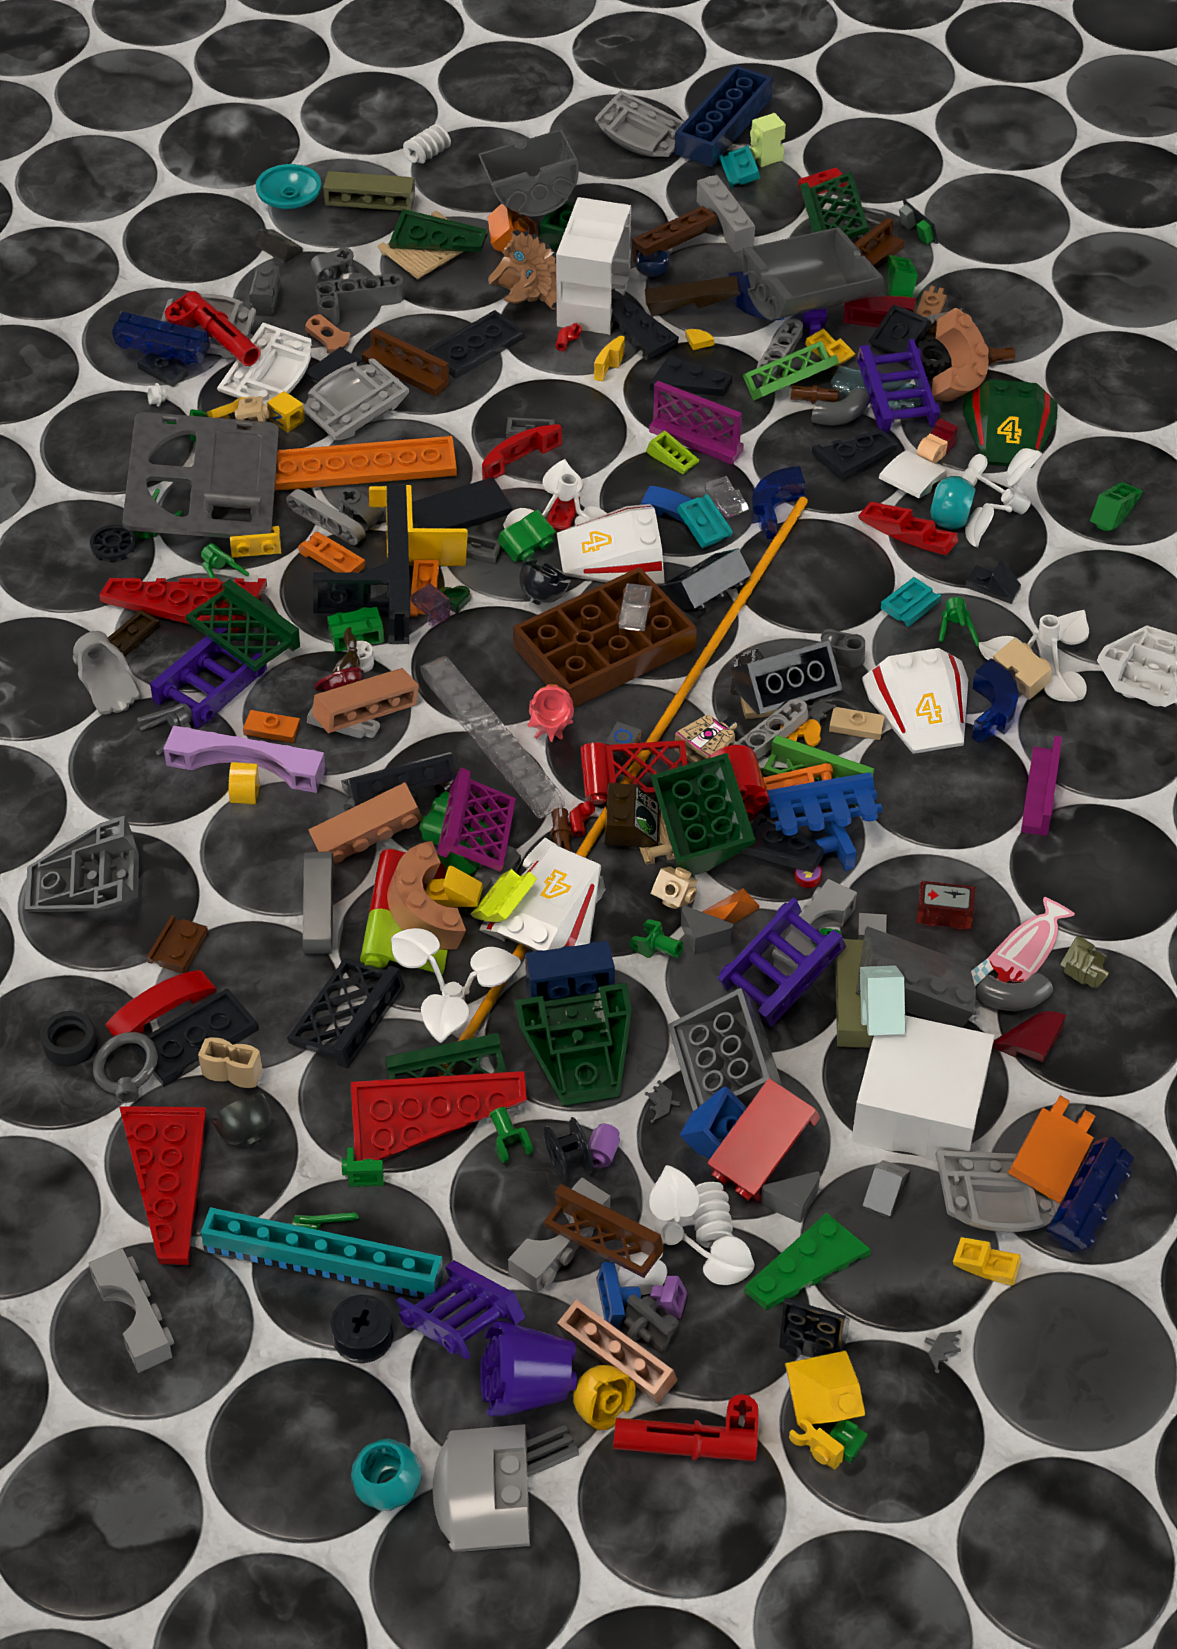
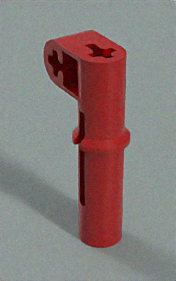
M190 291L165 309V318L172 334L182 336L200 325L208 337H213L244 366H251L259 359L261 354L260 348L234 326L224 312L214 308L198 292Z
M745 1394L732 1397L728 1402L724 1427L702 1425L699 1420H694V1424L616 1417L613 1449L691 1456V1459L694 1461L699 1457L755 1462L758 1441V1404L755 1399ZM739 1415H743L745 1420L743 1428H737Z

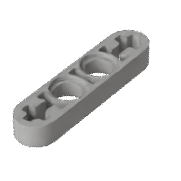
M792 318L783 322L757 364V368L778 360L771 358V356L783 358L792 354L803 334V323L800 320ZM779 342H788L789 344L781 345ZM774 366L771 376L777 378L782 369ZM756 374L757 379L764 382L765 378Z
M296 489L286 497L287 504L292 511L345 542L357 545L365 538V530L357 521L306 492Z
M801 699L790 700L734 745H745L751 748L758 760L772 749V742L776 735L786 738L806 722L809 717L807 704ZM775 724L784 725L782 729L777 731L771 729ZM756 739L765 740L764 743L759 746H754L751 744Z

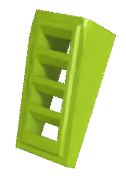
M665 430L649 442L646 450L650 456L681 474H685L699 462L696 456ZM684 460L688 461V463L685 465L681 463Z

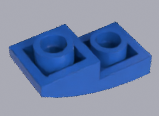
M649 486L640 505L651 504L655 508L656 515L661 517L665 512L685 524L677 508L680 504L693 499L672 490Z

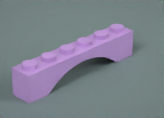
M173 726L163 748L166 766L194 770L216 763L238 762L258 764V767H262L279 776L292 789L317 793L326 771L324 752L195 730L188 727Z

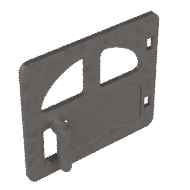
M149 412L138 413L135 416L123 511L124 528L130 531L221 538L271 533L278 426L272 422ZM163 421L177 422V425L164 424ZM237 427L251 428V430H239ZM186 434H192L196 437L194 465L192 467L156 465L149 462L155 451L167 441ZM149 481H166L191 484L189 514L185 517H179L163 509L151 496L146 483ZM214 506L250 509L252 520L246 522L212 519L211 514Z

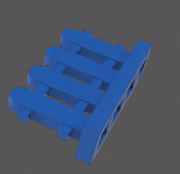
M871 772L767 790L770 798L768 802L770 817H778L779 820L775 822L776 831L782 830V833L788 836L798 833V827L808 825L810 830L819 831L824 829L825 822L835 821L838 826H847L851 824V818L861 816L864 821L871 822L878 818V813H882L881 803L875 804L874 802L877 799V793L874 790ZM856 803L858 806L856 808H848L850 804ZM821 809H831V812L822 813ZM804 813L805 817L796 818L795 814Z

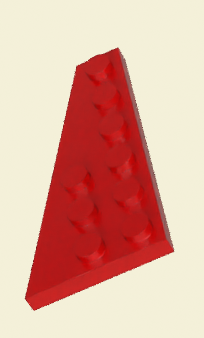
M109 578L99 597L100 602L138 612L142 610L150 615L189 624L185 616L223 591L224 582H220L218 578H179V582H166V578H156V582H142L140 578ZM235 578L234 580L235 583L257 599L261 598L267 587V578H258L257 582H245L244 578ZM222 601L215 608H230V605ZM201 615L197 619L199 621H211V615ZM215 615L214 621H229V615ZM233 615L232 621L247 620L243 615ZM232 628L231 633H241L243 628Z
M524 1071L351 1082L355 1161H362L364 1159L383 1160L490 1117L489 1114L497 1108L506 1107V1109H510L525 1103L527 1098Z
M119 1106L158 1263L189 1265L207 1118L206 1107Z

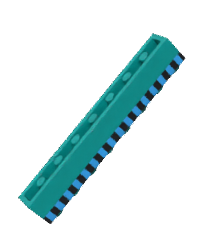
M211 1207L201 1230L205 1252L420 1298H426L439 1289L444 1275L442 1256Z

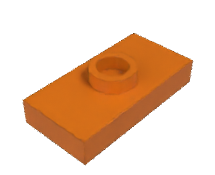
M250 710L243 727V734L294 743L301 725L300 718Z

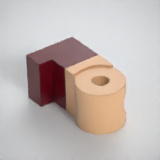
M939 418L932 432L920 442L917 455L936 464L956 444L958 426Z

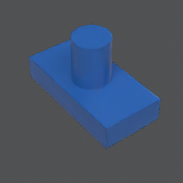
M835 821L826 822L825 833L827 837L814 840V843L823 848V854L835 851L844 871L854 869L857 851L844 826L836 825Z
M603 1262L596 1279L604 1320L619 1330L625 1316L623 1305L628 1304L627 1300L633 1294L641 1299V1292L639 1286L619 1287L615 1263Z

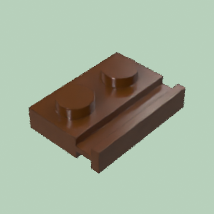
M171 915L147 955L148 963L152 964L154 962L159 964V967L178 973H185L208 934L207 926L185 919L178 920L175 919V916Z

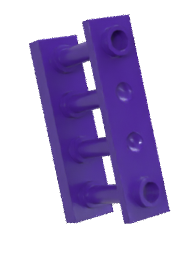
M909 339L906 352L875 356V354H872L869 345L860 346L857 363L866 391L870 396V404L879 430L889 433L891 424L895 420L926 416L929 426L934 427L936 419L940 415V407L934 401L921 362V350L916 347L914 339ZM908 361L911 370L881 374V372L877 371L876 366ZM914 379L917 388L887 392V390L883 389L882 384ZM920 397L923 407L893 411L892 408H889L888 402Z
M215 628L214 632L228 633V630L226 628ZM206 636L150 683L152 700L158 705H162L170 698L181 704H187L192 711L194 727L199 729L255 679L261 677L267 670V664L254 672ZM224 653L243 666L233 673L215 662L214 659ZM257 653L251 659L256 661L263 656V653ZM207 668L225 679V681L216 688L196 675L201 670ZM190 683L208 694V696L198 703L180 692L179 689L185 684Z
M795 898L780 906L776 916L732 963H728L723 967L718 977L719 982L726 991L735 984L760 1005L759 1015L763 1022L770 1027L783 1016L847 947L843 937L834 929L829 935H823L799 916L802 910ZM790 924L817 944L816 949L810 955H803L780 936ZM771 944L798 964V968L791 975L785 976L761 956ZM753 964L779 984V988L772 996H766L742 976Z
M455 1260L445 1266L449 1275L447 1283L422 1301L414 1305L402 1297L396 1300L401 1310L398 1313L399 1318L407 1328H414L444 1346L450 1354L455 1353L465 1360L471 1357L465 1342L498 1318H505L516 1325L526 1318L514 1292ZM453 1293H456L454 1297L446 1301L444 1304L436 1308L434 1311H432L431 1313H427V1311H429L434 1306L442 1302L444 1299H446ZM468 1301L472 1302L445 1322L441 1321ZM483 1309L486 1310L485 1313H483V1314L480 1315L478 1318H476L475 1320H473L472 1322H470L468 1325H466L465 1327H463L461 1330H459V1331L456 1330V1328H458L459 1326H461L462 1324H464L466 1321H468L469 1319H471L472 1317H474L476 1314H478L479 1312H481Z

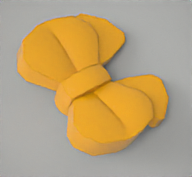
M809 719L786 738L797 742L798 737H804L806 744L814 747L821 741V727L818 721Z

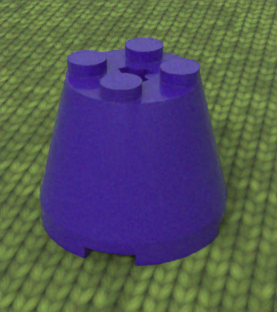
M493 1321L486 1327L484 1336L485 1339H489V1343L485 1346L484 1355H481L480 1384L482 1401H489L490 1408H487L488 1416L502 1417L563 1402L567 1399L569 1391H575L577 1376L575 1372H572V1360L575 1357L574 1341H567L566 1338L515 1325L507 1321Z

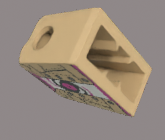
M705 715L675 733V741L685 740L687 759L692 763L708 759L716 750L734 745V731L737 729V724L731 717H726L722 722H719L712 716Z

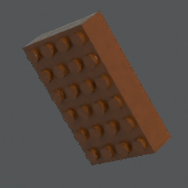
M638 567L513 626V644L515 650L546 685H558L569 693L573 701V708L696 649L697 627L642 568Z

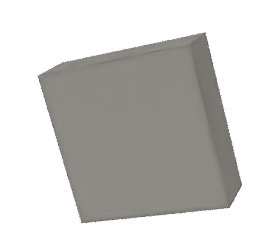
M859 913L858 940H864L867 926L886 933L887 915Z

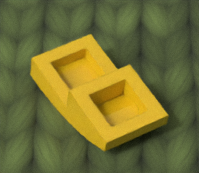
M824 329L806 339L805 345L807 347L822 341L828 357L837 356L839 364L835 366H840L855 357L853 350L841 338L835 341ZM813 349L812 351L820 357L818 349Z
M625 336L615 338L599 353L594 362V380L603 382L609 367L619 368L625 355Z
M964 1237L960 1238L953 1259V1265L969 1273L1013 1286L1022 1262L1020 1254L991 1249L990 1242Z

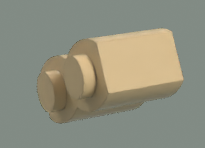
M205 1038L198 1054L202 1075L213 1081H230L239 1087L252 1088L256 1087L263 1071L260 1051L250 1045H232L221 1038Z

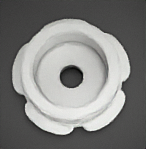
M156 383L155 386L148 387L149 404H157V407H159L161 402H165L166 395L165 389Z

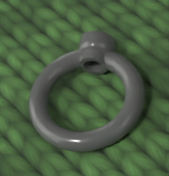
M126 1032L112 1037L99 1049L94 1059L93 1075L95 1081L105 1091L114 1093L116 1100L119 1102L130 1103L136 1101L139 1098L138 1088L149 1080L156 1068L158 1060L156 1046L149 1037L138 1032ZM128 1043L142 1046L146 1052V1062L138 1075L134 1078H120L118 1082H113L107 1078L104 1071L105 1062L116 1048Z

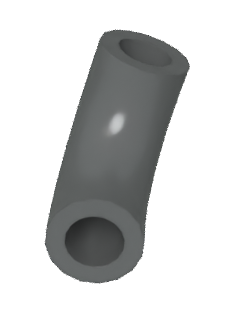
M855 388L850 390L847 397L841 401L826 402L817 400L812 412L811 422L829 426L847 424L863 414L870 403V396L865 390Z
M1034 973L1025 981L1016 984L1004 983L988 975L977 987L975 998L997 1010L1017 1012L1034 1008L1047 1000L1053 993V986L1048 978L1040 973Z

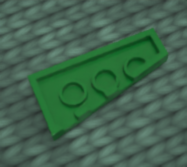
M825 1213L745 1285L744 1292L767 1311L784 1302L785 1298L789 1299L799 1294V1290L810 1284L814 1286L823 1281L825 1276L836 1270L840 1272L849 1267L851 1262L870 1256L871 1249L828 1213Z

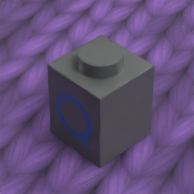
M617 722L605 744L641 743V729ZM613 752V760L620 766H624L630 759L624 752Z

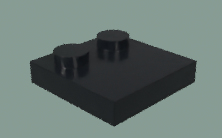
M893 304L869 339V343L871 346L890 354L906 352L909 339H914L917 347V344L924 337L932 322L927 317Z

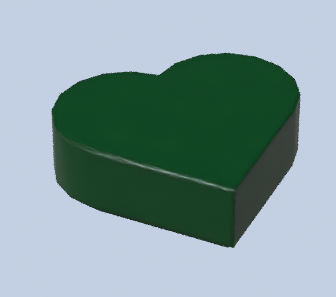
M466 586L444 587L438 591L439 604L455 613H458L470 601V590Z

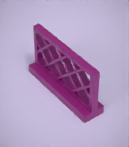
M660 381L654 384L653 421L649 425L650 433L659 435L665 430L683 446L729 464H733L744 448V443L740 442L741 412ZM662 392L667 393L671 400L667 401ZM682 400L688 401L692 408L688 409ZM675 403L681 410V413L677 414L671 405ZM664 408L668 414L661 412V409ZM702 408L709 409L713 416L709 417ZM696 411L702 421L698 422L692 413ZM685 416L689 422L684 421L681 418ZM723 416L734 419V424L730 425ZM717 419L723 429L719 430L713 421ZM706 424L710 430L705 429L702 426ZM727 432L731 438H728L723 434Z
M460 768L450 787L436 854L447 858L449 852H453L500 872L504 865L516 798L469 779L471 771ZM470 790L479 793L481 797L476 798ZM495 801L504 803L507 807L500 808ZM487 803L492 811L487 812L481 804ZM473 806L478 814L472 815L468 807ZM498 817L503 824L497 825L492 818ZM484 820L489 828L483 829L478 821ZM469 823L475 831L469 832L464 824ZM495 834L499 841L494 842L489 835ZM480 837L486 845L480 846L474 838ZM466 840L471 848L459 845V842ZM491 851L497 860L489 857L485 852Z

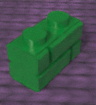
M377 607L361 608L357 611L339 612L332 616H327L329 635L335 652L347 650L343 634L348 627L352 628L351 631L356 641H366L371 645L384 643L383 625Z

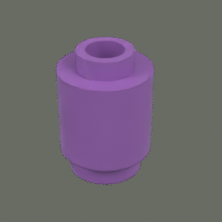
M599 1124L593 1130L588 1141L594 1168L610 1166L620 1143L619 1130L610 1124Z

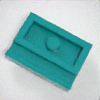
M749 145L728 152V156H719L731 189L734 188L733 185L735 184L743 185L761 178Z
M705 494L704 497H698L682 503L677 508L678 513L702 548L722 541L723 538H729L733 533L708 494Z
M912 577L881 602V610L899 622L901 620L906 623L905 626L909 627L941 602V594L934 593L931 587L916 577Z

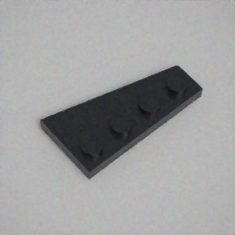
M615 289L611 290V320L616 321L620 325L619 330L623 334L630 336L632 339L631 343L636 349L640 348L643 351L642 356L646 361L677 345L679 337L620 292Z

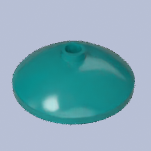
M298 164L274 166L264 171L256 181V193L261 201L271 207L287 210L308 205L318 197L322 188L320 176L313 169Z

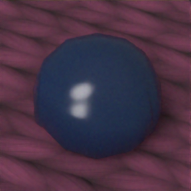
M662 250L647 256L638 252L636 257L637 271L646 277L654 278L661 276L669 268L670 255Z

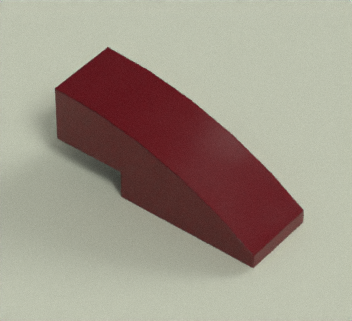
M878 296L845 303L843 323L877 328L893 304L915 313L916 298Z

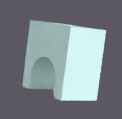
M896 966L860 967L861 1024L867 1025L868 1035L905 1034L904 976Z

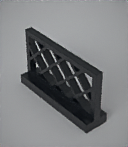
M448 752L341 780L342 788L352 796L353 804L357 806L403 783H406L409 791H414L452 781L457 776L452 753Z
M344 958L287 1037L289 1044L335 1058L339 1066L348 1068L405 987L399 968L389 966L387 970L371 965L365 966V963ZM348 968L359 972L358 975L346 979L342 977ZM373 977L380 978L378 983L366 986L365 980ZM362 982L364 988L347 992V986ZM343 988L345 994L332 999L328 998L332 991ZM367 996L363 1004L352 1007L350 1000ZM348 1002V1009L333 1013V1006ZM329 1008L330 1015L314 1019V1015L318 1011ZM349 1016L353 1017L349 1024L338 1027L337 1020ZM331 1022L334 1023L335 1029L319 1034L317 1027ZM314 1028L316 1035L305 1039L300 1037L302 1032ZM338 1036L332 1048L322 1045V1041Z

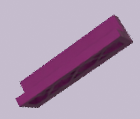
M1054 735L1052 749L1033 746L1021 832L1042 836L1048 835L1062 742L1061 736Z

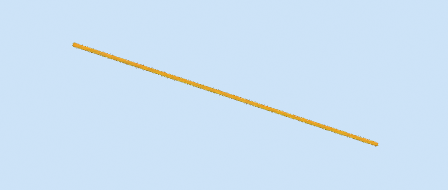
M800 497L646 742H658L807 505L808 500L805 497ZM642 750L637 757L646 762L651 752L649 750ZM633 761L628 772L636 778L642 767ZM624 776L620 783L632 784L633 782ZM606 806L577 850V855L586 858L605 828ZM518 944L513 955L521 961L529 948ZM509 979L498 986L491 987L458 1041L474 1037ZM446 1065V1066H442V1067L445 1068V1069H448V1067H449L450 1065ZM438 1071L439 1076L444 1075V1073Z

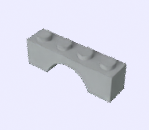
M718 175L697 180V203L700 207L704 206L711 212H716L723 228L724 239L732 251L738 252L743 250V248L754 246V223Z
M828 879L822 888L818 887L815 890L812 902L809 906L805 905L802 908L799 916L816 930L825 927H843L855 910L857 892ZM792 924L789 926L785 940L803 955H810L816 949V946L811 942L810 938ZM775 946L772 952L774 967L785 976L791 975L798 968V964Z
M581 1178L572 1188V1190L610 1208V1195L584 1178ZM564 1212L569 1220V1224L574 1223V1218ZM591 1226L579 1229L580 1234L585 1238L592 1237L595 1228ZM561 1235L543 1241L526 1239L508 1259L509 1275L538 1294L544 1286L548 1287L554 1281L557 1271L562 1265L566 1266L571 1262L575 1251L580 1245Z
M120 1248L88 1262L92 1278L103 1301H120L128 1304L136 1311L135 1318L130 1327L123 1333L126 1349L137 1372H142L172 1358L170 1346L174 1344L172 1335L168 1327L162 1329L159 1323L162 1320V1316L156 1303L150 1305L147 1299L151 1295L144 1279L138 1281L135 1275L139 1273L134 1258L132 1256L127 1258L123 1248Z

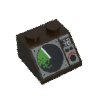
M608 783L604 845L648 848L658 846V801L635 784Z

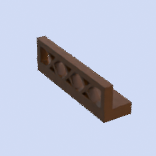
M702 206L633 238V262L636 263L638 252L647 256L658 250L667 251L707 232L709 226L717 223L716 215Z
M889 217L854 243L859 248L861 256H865L875 269L885 263L889 255L894 256L904 248V240L892 234L893 219Z
M373 328L370 331L371 346L362 353L363 362L370 364L368 359L374 358L396 378L435 397L450 384L448 362L377 328ZM379 339H381L386 346L380 344ZM397 348L401 349L404 355L401 354ZM415 356L418 357L423 364L419 363ZM433 365L441 368V373Z
M562 1184L554 1192L557 1205L543 1222L544 1227L642 1278H645L664 1252L661 1234ZM562 1212L574 1218V1223L560 1225L555 1221ZM591 1226L598 1229L599 1235L589 1238L583 1237L579 1230ZM617 1239L623 1242L624 1245L622 1249L611 1251L605 1248L604 1242ZM643 1252L649 1256L643 1265L640 1266L632 1262L629 1255Z

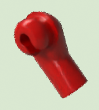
M573 323L571 326L562 328L558 333L555 348L558 351H565L568 342L576 340L580 336L582 327L578 323Z
M591 801L579 803L569 813L574 837H581L586 833L584 822L595 812V805Z

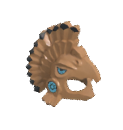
M516 229L511 233V240L503 250L504 258L488 278L489 284L501 285L509 289V295L504 298V301L508 303L518 304L526 300L534 302L539 298L541 301H545L550 309L556 310L555 252L551 251L550 245L544 243L543 238H538L536 234L530 235L527 231L521 233Z

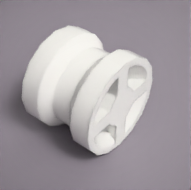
M357 641L356 649L358 650L360 668L365 673L374 666L373 647L366 641Z

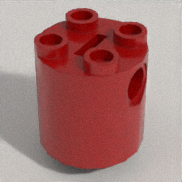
M745 745L725 746L716 750L709 758L728 753L748 819L751 821L755 818V814L761 811L770 801L756 754Z

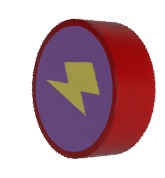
M819 865L813 873L795 868L794 879L798 885L812 888L820 883L822 870Z

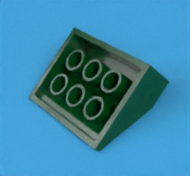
M728 753L650 775L677 867L691 872V876L709 871L756 843Z

